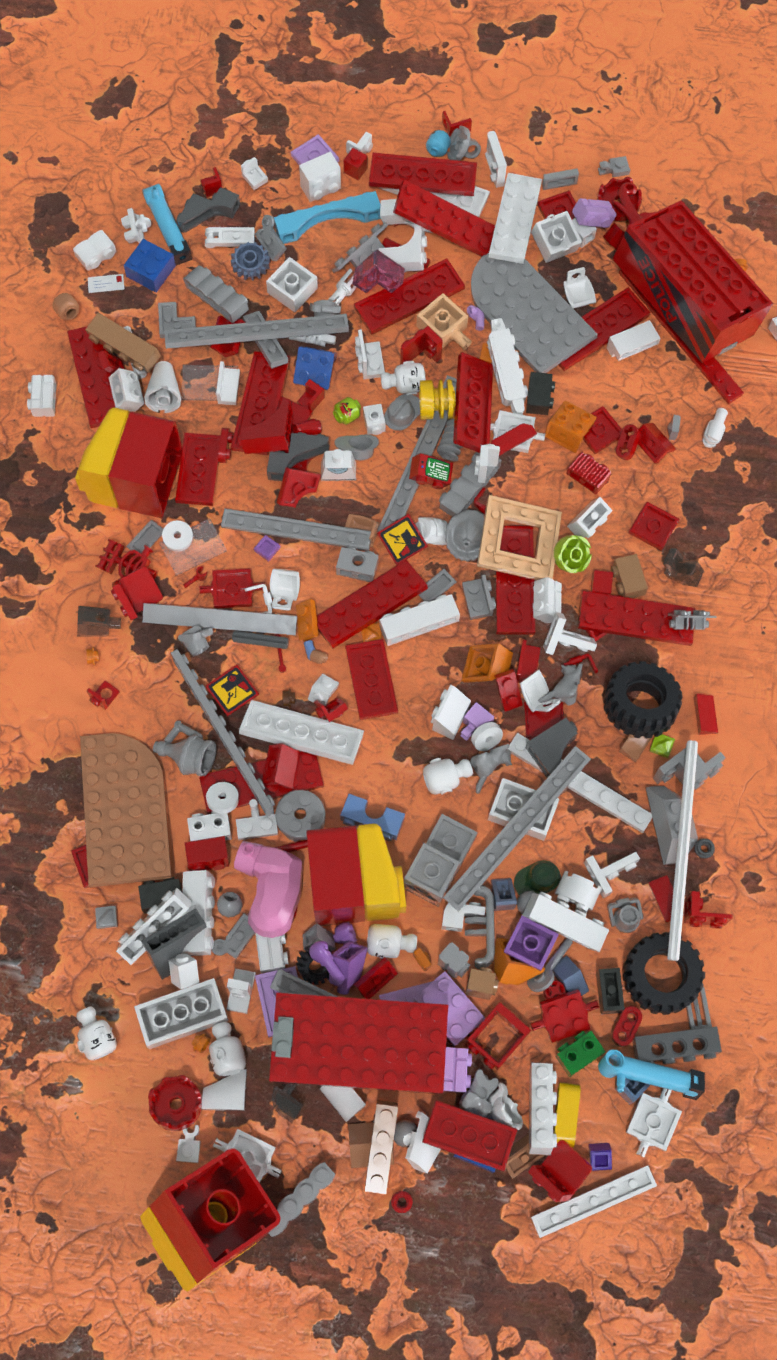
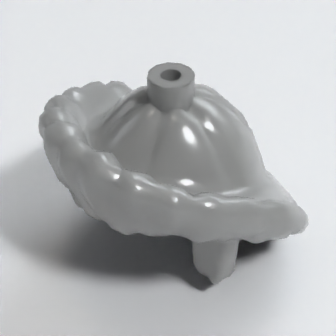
M467 509L454 515L446 525V547L456 559L469 562L478 558L485 516L483 513Z

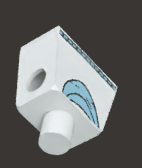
M335 449L334 451L324 452L321 461V481L356 480V461L352 451Z

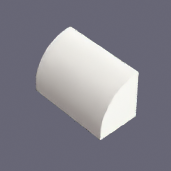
M327 1086L320 1088L346 1122L366 1106L353 1088Z

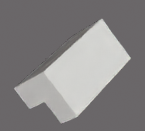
M649 320L609 337L607 350L611 357L616 356L618 361L658 345L661 338Z

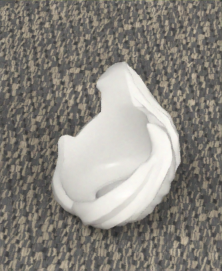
M499 1082V1088L487 1099L492 1105V1110L485 1118L520 1130L523 1126V1119L517 1111L518 1104L507 1097V1086Z

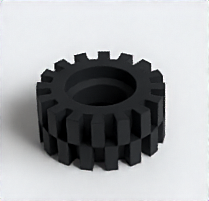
M306 946V952L301 950L299 953L301 957H297L298 963H296L302 978L310 984L314 982L315 985H319V981L322 984L325 983V978L329 981V972L325 966H321L316 970L309 968L313 959L309 953L310 949Z

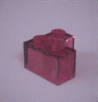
M376 249L355 268L352 284L365 293L369 292L377 284L392 293L403 284L405 268Z

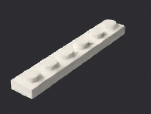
M645 1166L531 1217V1220L539 1238L654 1188L657 1184L649 1166Z

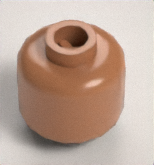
M59 294L52 304L54 311L63 320L74 319L79 313V304L71 294Z

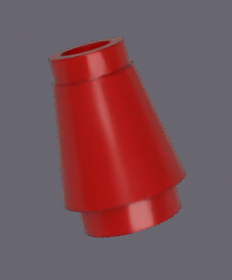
M315 419L293 425V433L295 434L302 432L307 435L321 434L322 431L320 421Z

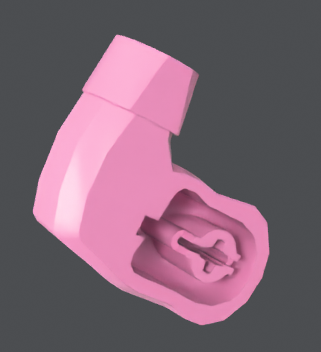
M243 841L235 858L234 869L251 877L256 876L258 879L256 896L248 913V924L255 933L262 937L274 938L283 936L291 928L294 913L301 897L302 861L295 855L279 848Z

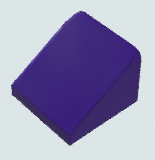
M589 1144V1160L592 1171L612 1170V1150L610 1144Z

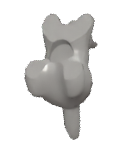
M579 664L578 667L576 665H561L563 668L561 672L564 673V677L555 686L554 690L541 697L538 701L543 703L554 697L561 702H565L568 706L574 704L577 700V690L582 677L583 664Z
M509 744L490 750V753H481L471 758L470 764L480 777L476 785L477 794L480 793L487 777L499 764L512 765L511 751L507 750L510 747Z
M478 1069L474 1079H471L472 1084L470 1088L462 1095L459 1104L462 1110L486 1117L492 1110V1105L487 1099L498 1087V1079L493 1078L489 1080L488 1076L483 1074L481 1069Z

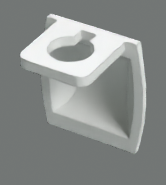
M581 267L568 271L567 280L564 281V290L570 306L574 309L596 303L592 284L588 277L585 276V268ZM580 273L577 278L572 277V275Z
M433 517L418 518V522L415 525L426 543L447 545L445 542L447 521Z
M272 569L270 577L271 597L274 598L272 608L291 610L293 600H297L299 593V572L288 569ZM281 599H283V600H285V602H287L288 604H286V605H279L277 602H279V601H281Z
M537 670L520 683L523 697L532 712H549L560 704L559 699L552 698L543 703L538 701L549 693L547 683L540 670Z

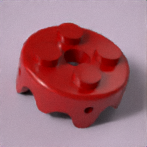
M625 177L622 180L612 178L606 185L601 184L597 200L610 202L616 212V217L613 221L622 222L628 220L624 213L614 205V202L620 199V186L626 182L633 183L631 177ZM637 189V193L634 195H628L637 212H639L642 203L641 189Z
M184 1075L165 1077L157 1087L149 1091V1113L154 1121L165 1130L181 1131L187 1129L194 1124L201 1114V1092ZM180 1099L182 1101L181 1107L176 1110L172 1109V1101Z

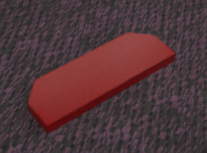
M522 423L492 440L491 444L500 447V456L536 436L537 432L532 425Z

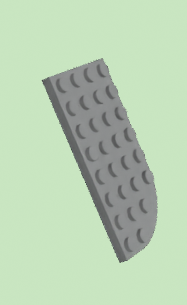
M488 253L483 255L476 264L471 278V295L475 307L484 313L485 319L489 323H491V320L502 318L506 329L509 328L510 333L514 335V349L518 350L519 355L535 372H549L597 338V333L526 259L524 264L489 258Z

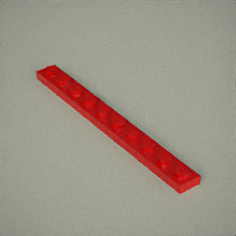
M620 269V276L728 405L743 396L744 392L715 357L702 363Z

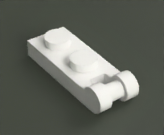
M208 227L205 229V236L207 237L205 239L206 248L239 247L240 244H246L247 242L255 243L254 227Z

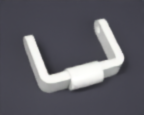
M265 584L244 588L245 591L262 587L268 611L261 613H272V598Z

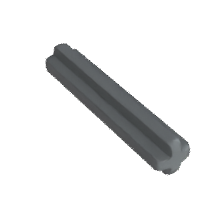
M234 631L232 635L233 642L281 649H287L289 644L288 638L241 631Z

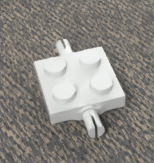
M499 410L498 419L495 421V424L491 423L490 430L493 431V440L522 423L532 425L534 428L536 417ZM537 432L536 436L511 450L528 453L533 439L544 441L545 434Z
M663 1088L659 1098L651 1097L645 1093L641 1095L626 1130V1133L636 1137L641 1142L636 1152L637 1155L645 1157L649 1146H655L663 1151L667 1150L682 1111L672 1107L667 1102L672 1090Z
M237 1129L233 1139L228 1144L218 1138L215 1140L216 1143L222 1146L214 1143L213 1147L223 1152L231 1148L237 1149L259 1183L266 1173L279 1178L280 1175L273 1172V1170L280 1174L282 1170L271 1165V1158L276 1147Z

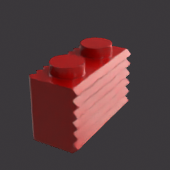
M580 452L568 467L566 474L597 495L609 481L611 471L606 465L596 462L590 454Z

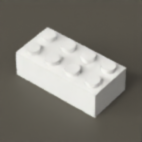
M214 978L134 1006L148 1049L211 1028L217 1023L229 1021Z

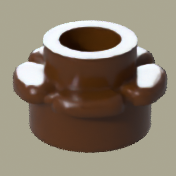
M290 688L282 691L283 706L291 708V704H295V692H291Z

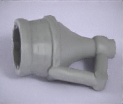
M176 721L164 741H156L154 743L153 752L159 756L171 757L183 775L196 774L198 776H205L211 770L214 763L216 744L212 740H204L201 733L182 724L181 721ZM179 732L190 736L181 742L170 744Z

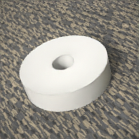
M176 520L164 527L162 538L168 549L180 552L186 550L191 545L193 533L187 523ZM180 534L181 537L176 539L174 535Z
M488 722L479 726L474 731L471 741L477 750L488 751L499 744L503 737V732L498 724Z
M219 782L208 789L206 800L208 807L213 812L225 814L237 807L239 796L235 786L227 782Z

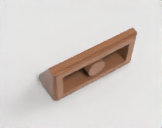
M630 734L619 752L636 762L651 738L645 739L644 736L635 738L634 735Z
M529 1134L512 1145L505 1168L512 1179L545 1156L529 1154Z

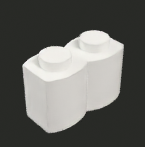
M100 230L91 235L88 240H84L76 245L73 251L77 259L88 271L97 268L102 261L111 259L116 253V248L104 231Z

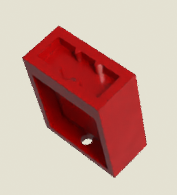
M499 1002L467 1039V1048L474 1055L480 1054L484 1058L483 1063L491 1070L493 1068L498 1070L527 1037L531 1029ZM496 1015L520 1035L499 1061H496L474 1041Z

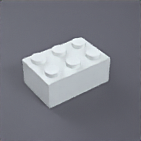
M503 778L488 820L506 826L536 790ZM559 798L555 800L526 835L542 841L545 840Z

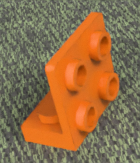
M564 401L549 420L545 437L576 453L580 448L583 437L594 424L597 417L568 401Z

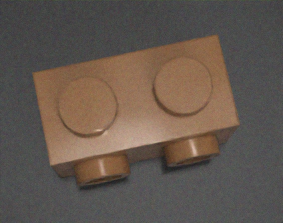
M637 554L615 559L613 566H611V572H613V577H616L618 582L616 584L618 594L628 598L644 596L648 586Z
M480 967L479 970L471 968L465 995L490 1000L491 996L496 994L499 980L495 979L496 973H492V970L489 968Z

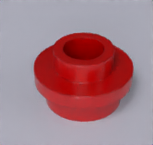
M406 1191L396 1192L391 1199L392 1208L398 1213L408 1212L413 1204L411 1195ZM399 1198L406 1200L405 1206L398 1205Z

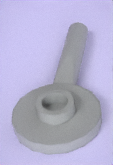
M566 938L545 966V971L527 980L530 990L541 992L553 983L555 975L552 970L573 944L572 940Z

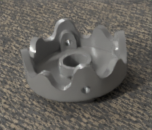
M295 790L289 792L282 797L276 807L275 819L277 826L291 841L306 840V830L324 828V805L320 798L310 791ZM297 810H304L306 812V816L303 819H297L294 815Z

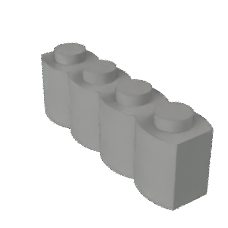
M198 265L183 278L185 286L193 294L197 295L202 301L209 304L215 311L222 314L232 323L249 310L246 297L236 293L232 286L224 284L219 276L215 277L212 275L207 267L203 268Z
M476 452L471 459L473 462L469 466L465 465L462 469V476L459 479L455 478L450 485L451 489L441 495L439 499L440 509L452 517L459 514V512L467 510L481 489L487 485L489 480L501 466V459L498 458L496 467L487 466L485 483L477 482L478 475H474L476 455H480V453Z
M325 1162L317 1165L310 1173L309 1178L302 1180L295 1187L293 1194L286 1196L279 1203L277 1211L280 1214L281 1220L269 1232L271 1237L281 1234L286 1229L288 1222L296 1219L302 1213L304 1206L312 1203L318 1197L320 1190L327 1188L333 1182L335 1173Z

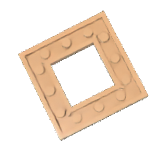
M489 495L486 503L477 566L534 580L548 577L553 579L555 565L554 547L558 542L562 512ZM504 520L539 527L535 558L500 551Z

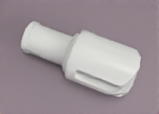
M349 268L336 284L337 290L328 300H335L336 305H339L345 296H351L363 280L360 278L351 288L350 285L358 276L354 273L345 283L344 281L353 271Z
M718 408L714 419L710 420L703 435V444L708 448L715 447L722 439L726 428L724 421L728 415V411L724 408Z

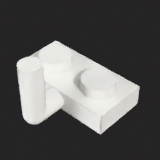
M255 799L249 802L252 817L236 819L238 841L278 835L275 814L268 817L266 815L260 816L258 803Z

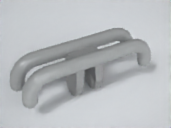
M483 885L474 895L482 896L485 899L486 917L465 918L466 924L486 925V929L465 930V936H486L487 953L485 957L475 959V967L477 969L490 966L495 956L494 897L491 890Z

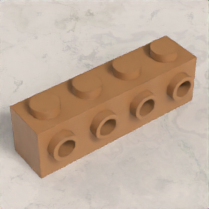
M99 312L85 329L89 335L88 338L93 343L102 344L103 348L109 353L115 352L122 361L131 362L132 366L140 372L144 370L149 373L161 356L156 347Z

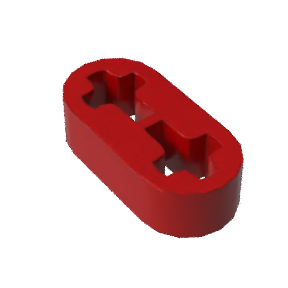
M633 424L626 425L623 428L616 447V454L622 460H629L634 456L640 439V430ZM634 431V435H628V433ZM628 449V452L622 453L623 450Z

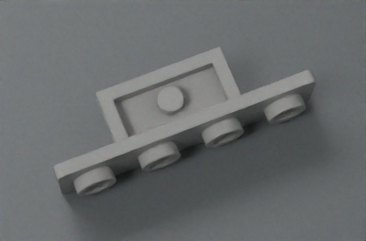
M386 223L375 225L371 229L372 233L369 236L367 234L358 241L360 244L357 247H351L346 252L348 255L344 259L341 257L334 263L335 267L332 269V272L339 271L350 261L360 274L364 273L378 260L379 248H385L376 236L388 225Z

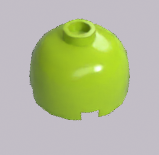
M567 535L561 538L554 547L556 565L568 573L584 571L589 566L592 558L589 550L591 548L590 543L586 538L578 535Z

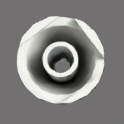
M166 361L155 364L144 396L145 405L154 412H158V410H164V413L173 412L181 405L182 398L173 366Z

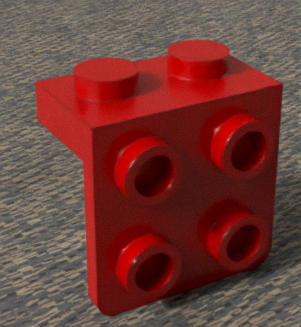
M146 566L112 582L113 589L110 591L115 600H120L122 604L120 609L125 617L129 616L130 620L138 617L137 613L143 610L144 603L156 604L163 599L162 593Z
M560 1140L552 1150L551 1155H548L541 1165H533L528 1173L532 1176L535 1184L548 1191L547 1195L553 1201L566 1202L570 1200L590 1174L592 1166L570 1144Z

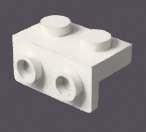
M493 444L481 445L480 455H476L474 475H478L477 482L485 483L487 466H497L500 452L499 446Z

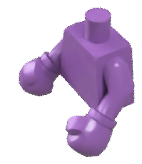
M348 922L341 923L335 928L334 941L344 945L336 952L331 954L328 950V943L325 941L313 943L309 950L311 958L320 963L321 966H325L329 972V982L338 986L337 992L343 995L348 994L350 987L361 978L368 949L356 943L358 940L354 927Z

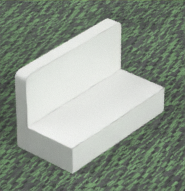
M220 361L216 390L218 404L236 405L240 369L225 368L223 361Z

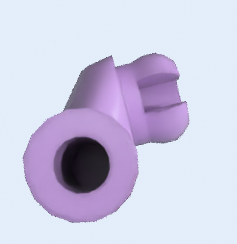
M474 305L468 306L466 311L469 317L476 321L475 329L478 331L484 330V313Z

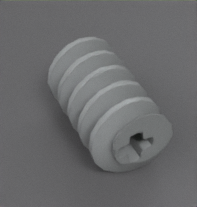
M450 419L446 423L437 452L442 458L456 462L459 459L457 455H460V449L463 447L453 443L454 419Z

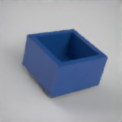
M142 239L124 264L127 278L156 293L176 267L172 253L145 239Z

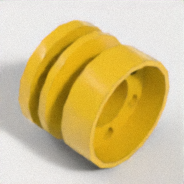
M452 379L446 381V388H443L442 380H439L438 388H434L432 380H420L421 420L433 419L435 411L439 412L440 419L444 418V411H447L448 419H453L455 390L452 385Z

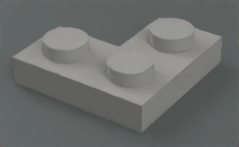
M176 302L158 303L160 338H165L164 330L196 327L195 316L177 317Z

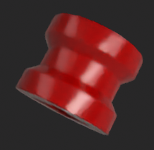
M554 980L543 991L545 999L565 994L564 985L560 981Z

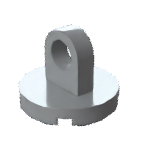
M459 126V129L456 128L450 136L449 152L447 151L448 159L460 161L464 156L475 158L480 154L481 146L475 139L470 138V131L467 127ZM471 145L476 146L473 152H468V148Z

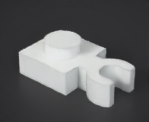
M195 1125L193 1133H188L187 1129L183 1130L185 1139H179L176 1161L198 1163L201 1141L195 1140L199 1133V1126Z

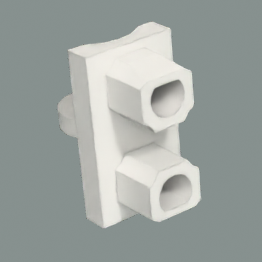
M133 208L127 209L128 215L121 218L123 227L125 229L131 228V230L124 233V236L129 244L136 241L140 243L142 239H145L143 232L148 231L147 228L151 226V220L143 214H135Z

